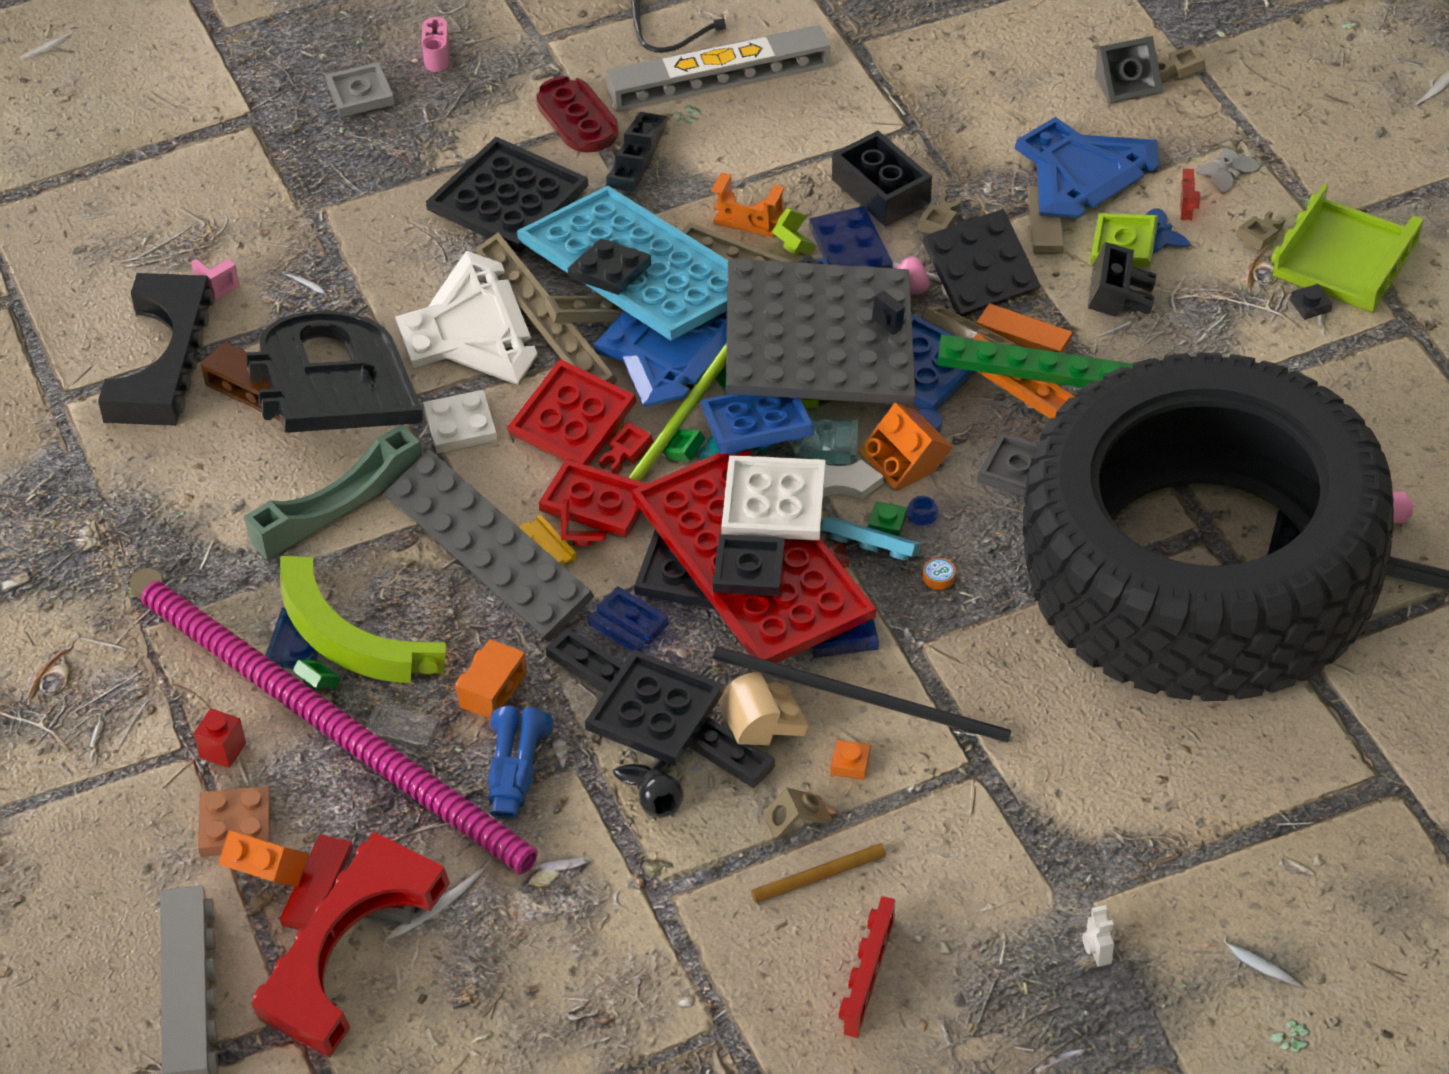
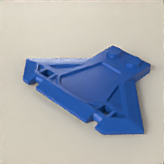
M1057 117L1016 140L1015 149L1037 164L1039 215L1079 218L1086 214L1083 206L1095 208L1142 179L1145 174L1141 170L1145 169L1153 172L1159 168L1157 140L1081 135Z
M624 311L594 344L595 352L598 355L624 361L644 408L682 399L690 392V389L685 385L697 384L726 344L727 311L672 341Z

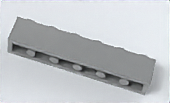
M203 885L160 890L162 1074H212L219 1071L217 1051H212V1042L218 1041L216 1019H211V1011L217 1010V997L215 988H210V980L216 979L215 959L210 958V950L216 949L214 928H209V920L215 919V907L213 898L207 899Z

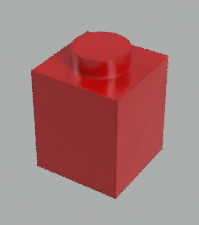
M212 708L209 709L193 733L200 758L227 768L231 767L246 744L241 719Z

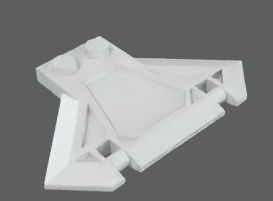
M466 251L428 307L395 316L413 369L448 359L519 385L538 354L535 346H524L523 342L531 339L509 280H498V276L505 273L502 263ZM510 347L513 348L512 350H508V351L505 350L506 348H510Z

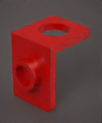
M564 499L561 504V540H574V545L591 546L593 541H605L607 532L569 530L570 501L569 499Z

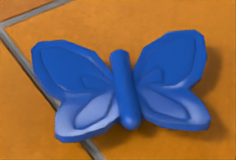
M1159 208L1151 209L1146 213V215H1158L1153 254L1161 250L1165 245L1189 246L1190 242L1176 231H1170L1173 227L1170 223L1166 224L1167 215L1163 210Z

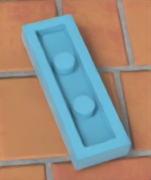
M824 517L821 530L830 532V539L845 543L848 542L849 538L860 541L859 547L878 552L879 547L890 550L889 556L908 561L909 556H919L923 544L835 517Z

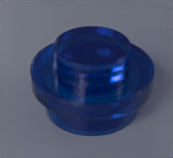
M928 496L913 498L906 510L907 518L912 523L922 526L935 522L939 513L935 501Z

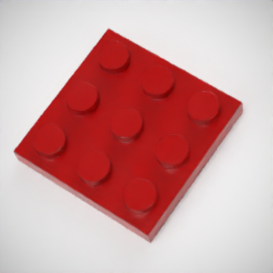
M559 359L507 426L510 435L562 461L568 459L589 466L636 404L637 400L634 394Z

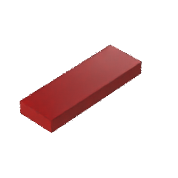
M321 834L318 835L305 863L299 886L294 887L280 916L282 926L298 930L303 926H307L315 914L318 903L329 895L335 886L338 875L344 870L353 850L351 841Z

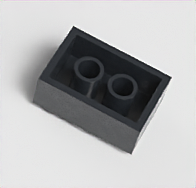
M879 131L832 154V180L885 227L931 203L932 176Z

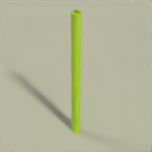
M726 344L628 478L642 481L726 365Z

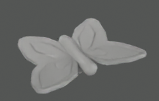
M1228 148L1221 151L1219 158L1213 160L1214 163L1197 167L1196 172L1212 176L1214 186L1221 193H1226L1232 187L1234 181L1232 175L1238 178L1240 172L1254 173L1260 169V164L1254 158L1238 156L1235 151Z

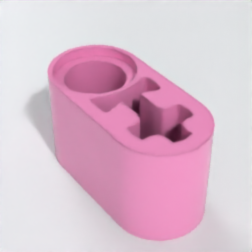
M441 17L428 18L424 21L422 28L424 66L432 72L443 71L449 66L450 41L448 24Z

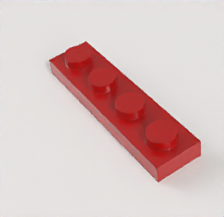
M881 896L878 909L872 908L870 911L867 930L871 931L868 938L861 939L858 950V959H861L859 968H852L848 988L852 989L849 998L843 997L840 1005L839 1019L844 1020V1035L856 1038L859 1036L895 921V899Z

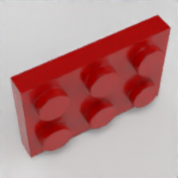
M565 459L538 502L539 511L561 518V504L564 499H569L570 521L626 538L642 512L632 498V490L646 483Z

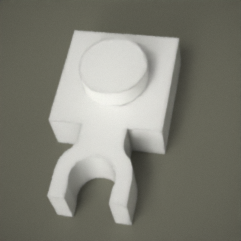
M1106 905L1092 908L1091 917H1088L1087 932L1082 935L1084 948L1088 955L1093 954L1098 967L1111 964L1114 942L1110 934L1113 931L1114 923L1112 920L1108 921Z

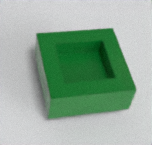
M679 429L662 453L669 461L690 462L698 454L699 448L706 438L700 430Z
M876 501L868 527L900 537L907 517V507Z
M298 660L293 669V672L303 679L302 682L307 687L316 691H320L321 688L336 689L341 679V676L318 660Z

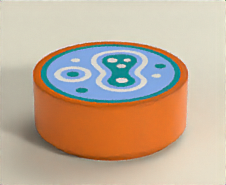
M934 558L925 563L923 567V581L928 587L935 590H944L954 584L956 568L951 561L944 558Z

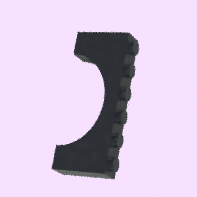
M137 273L131 290L135 314L151 317L162 322L172 331V338L162 356L146 369L123 378L105 379L98 399L103 423L176 426L179 413H183L185 409V392L190 391L191 388L190 374L191 370H195L197 366L196 352L197 348H201L203 344L202 330L203 327L208 326L209 306L214 304V289L210 288L207 275Z

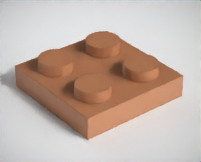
M269 786L200 792L198 836L200 857L222 855L229 830L270 841L271 793Z

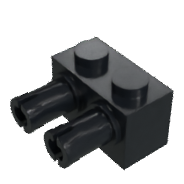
M1105 242L1093 264L1088 309L1115 317L1123 307L1149 314L1153 307L1154 296L1134 291L1129 286L1152 292L1157 274L1132 267L1134 250Z

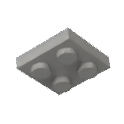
M379 62L325 75L327 86L340 117L394 105L393 94Z

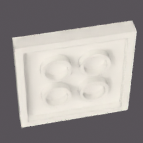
M729 455L721 526L722 534L820 540L825 460Z

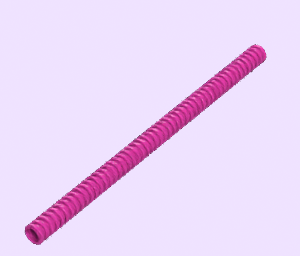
M159 580L153 581L145 588L141 596V602L144 606L156 612L158 616L163 617L165 621L170 622L172 626L177 627L179 631L184 632L186 636L191 637L200 646L205 647L215 657L219 658L250 682L255 683L257 687L262 688L265 693L269 694L279 703L284 704L286 708L291 709L293 713L306 720L308 724L313 725L315 729L320 730L322 734L328 736L341 747L343 746V749L358 757L361 762L373 768L375 772L388 779L390 783L396 784L397 788L404 790V793L409 796L411 795L414 800L419 801L421 805L434 812L436 816L442 818L446 823H450L461 834H466L468 839L474 840L475 844L482 846V849L497 857L500 862L506 863V866L514 869V872L521 875L532 868L537 859V848L532 845L530 846L527 841L513 834V831L508 828L506 829L503 824L498 823L495 818L490 817L486 812H482L479 807L474 806L464 796L458 795L457 791L450 789V786L443 784L433 774L427 773L426 769L419 767V764L412 762L409 757L404 756L402 752L397 751L388 742L381 740V737L366 729L364 725L359 724L357 720L351 718L350 715L344 713L340 708H336V705L331 702L329 703L326 698L314 692L312 688L307 687L305 683L299 681L298 678L292 676L291 673L285 671L284 668L278 666L270 658L263 656V653L258 650L256 651L246 641L242 640L225 626L220 625L219 622L213 620L212 617L206 615L205 612L199 610L198 607L192 605L191 602L185 600L184 597L178 595L177 592L173 591Z

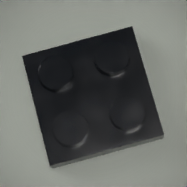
M601 238L567 268L568 278L619 295L651 266V255Z
M719 534L713 592L779 596L785 538Z

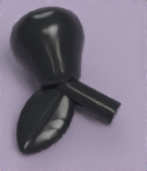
M659 760L653 769L642 764H627L613 769V774L620 781L626 784L641 785L639 803L644 812L652 817H668L674 814L683 802L684 792L679 781L666 774L672 767V764Z

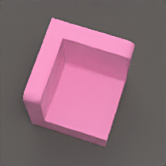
M197 259L191 261L194 275H207L209 286L214 289L215 300L240 286L236 265L230 259L211 269L206 268Z

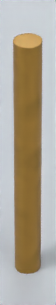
M882 843L752 889V898L755 903L885 857L884 846Z

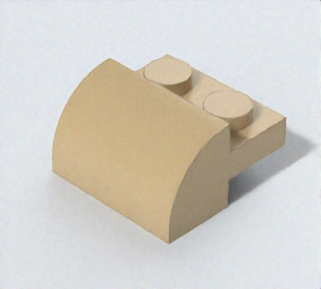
M760 672L747 673L733 680L724 689V693L719 700V705L738 744L770 745L773 735L805 736L808 724L789 686L778 682L766 683Z

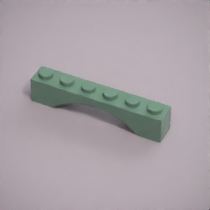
M399 425L377 438L356 465L329 486L299 499L269 501L244 516L249 542L267 560L388 489L422 456L420 441L404 425Z

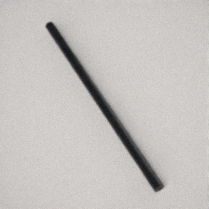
M716 646L714 651V660L1008 743L1011 729Z

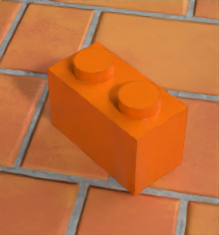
M489 639L483 649L476 652L472 665L467 672L462 673L456 682L455 690L458 694L459 707L491 719V713L497 708L506 705L526 676L525 652Z
M229 830L219 865L276 883L298 887L308 853Z

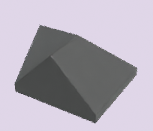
M1153 36L1098 47L1095 79L1108 103L1163 92Z

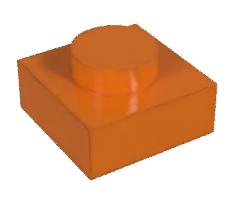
M837 740L831 763V775L865 780L871 745Z

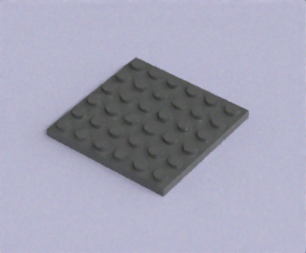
M728 258L726 394L890 404L896 402L914 405L915 380L909 269ZM882 291L887 292L906 307L902 330L894 335L872 319L875 295Z

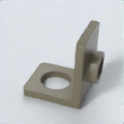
M786 788L764 812V817L773 837L776 839H781L799 818L827 825L832 821L821 796L791 788ZM784 806L786 818L781 825H778L776 814L778 809Z

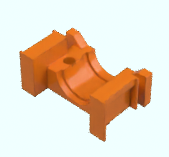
M721 172L711 192L717 193L718 200L714 206V209L718 210L713 219V223L774 238L775 234L772 231L785 209L783 207V190L785 187L774 184L766 200L762 199L758 204L745 206L737 202L735 193L732 192L731 174Z

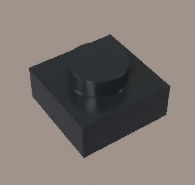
M1319 284L1291 292L1290 301L1304 320L1329 313L1332 310L1333 303Z
M882 291L875 295L872 319L894 335L902 330L906 307L887 292Z

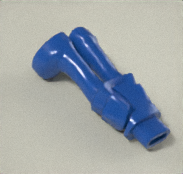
M503 706L491 713L490 727L497 734L495 757L490 764L491 773L488 776L490 790L488 800L492 804L491 816L515 819L518 816L519 808L523 807L524 797L533 783L532 776L535 773L533 762L537 740L549 737L553 731L554 720L546 712L533 707H525L521 719L516 707ZM521 721L519 749L517 758L511 757L512 745L515 733L518 731Z

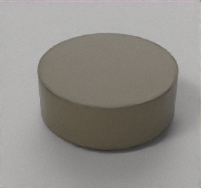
M145 568L135 572L130 578L132 594L141 600L143 591L151 582L157 580L163 582L161 573L152 568Z

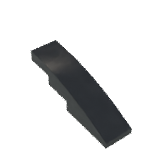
M640 112L624 133V144L615 154V166L606 176V186L634 192L658 147L667 123V116Z

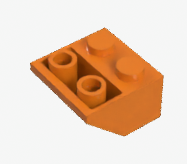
M895 402L858 452L884 476V479L895 490H900L935 472L953 446L916 409Z

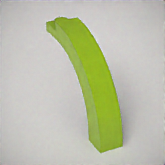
M280 556V589L287 614L301 636L320 654L345 669L360 675L390 682L411 683V673L444 674L446 642L392 640L370 634L353 626L340 617L322 596L315 580L313 557Z

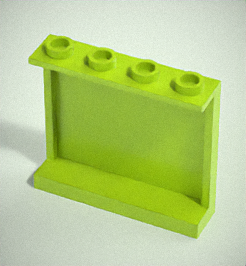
M1324 184L1317 194H1312L1306 211L1302 210L1299 213L1295 227L1287 230L1282 246L1275 248L1271 257V262L1274 263L1273 276L1304 288L1319 284L1328 297L1373 313L1419 242L1424 219L1412 215L1405 227L1326 199L1328 185Z

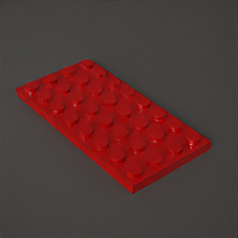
M749 449L742 450L737 454L717 453L632 490V498L750 656L778 663L876 618L875 606L821 539H785L779 596L713 592L719 534H722L721 526L729 455L755 457Z

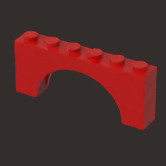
M373 832L367 841L359 845L355 858L349 867L340 872L335 881V886L329 895L320 900L315 909V914L307 926H303L298 931L294 944L287 954L282 955L278 959L270 978L256 990L251 1005L258 1019L318 1052L331 1057L350 1029L344 1012L335 1007L325 994V971L334 947L354 924L378 910L395 906H414L431 912L450 884L445 867Z

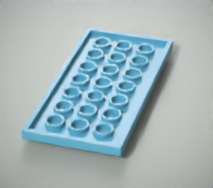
M609 186L517 230V236L521 243L567 273V268L601 238L650 254L651 266L619 295L590 285L587 286L670 341L727 311L728 260Z

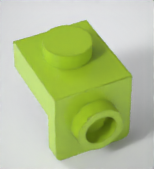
M787 208L778 218L772 233L785 242L783 247L795 255H798L799 252L812 255L817 246L798 232L806 216L799 211Z

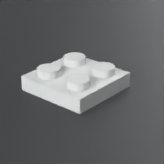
M484 390L423 402L436 454L497 441L495 426Z

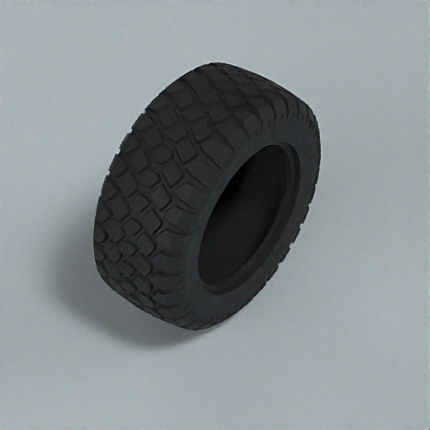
M1201 352L1192 357L1188 353L1165 355L1164 360L1159 361L1157 358H1150L1135 362L1131 369L1121 367L1103 375V380L1092 381L1077 392V397L1069 398L1056 411L1055 418H1051L1042 431L1030 462L1024 494L1023 544L1026 566L1035 600L1038 601L1039 609L1048 625L1054 626L1055 634L1068 648H1077L1076 655L1093 668L1104 667L1103 674L1121 683L1133 681L1134 688L1157 694L1160 690L1166 691L1167 697L1192 700L1193 695L1200 696L1202 701H1227L1229 695H1233L1239 700L1262 696L1264 689L1274 693L1294 686L1297 680L1305 681L1321 672L1325 665L1332 664L1344 654L1349 645L1353 644L1364 630L1379 599L1391 554V538L1393 537L1394 497L1390 469L1385 453L1381 451L1379 441L1371 428L1365 425V420L1352 406L1344 404V399L1325 386H1318V381L1297 371L1289 373L1288 367L1269 361L1257 363L1253 357L1230 354L1229 357H1222V353ZM1183 484H1215L1240 489L1266 500L1283 512L1294 523L1300 534L1283 548L1256 560L1231 565H1197L1172 560L1142 547L1122 532L1112 519L1128 504L1153 491Z

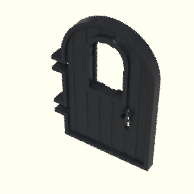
M311 311L289 315L273 322L263 331L260 337V352H246V368L250 380L257 383L262 380V377H266L270 389H259V407L265 420H272L275 415L279 414L285 433L422 423L423 409L391 334L384 327L372 320L350 313L335 311ZM319 337L339 340L345 345L351 361L310 363L303 343L309 339Z

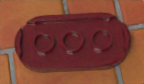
M559 76L545 81L539 87L540 91L536 95L537 107L567 146L580 152H597L608 148L616 141L618 137V123L615 116L585 81L576 78V81L569 80L568 76Z

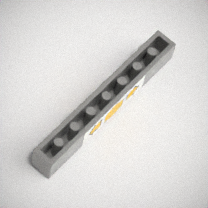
M816 25L606 70L608 93L616 112L817 70L830 67V44L821 26Z

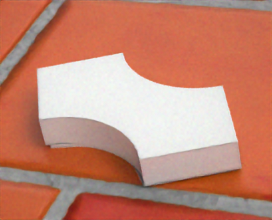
M863 460L847 466L825 464L823 497L833 494H844L862 500L884 484V476Z

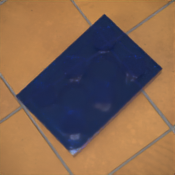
M865 206L809 218V228L823 257H827L829 265L893 268V262Z

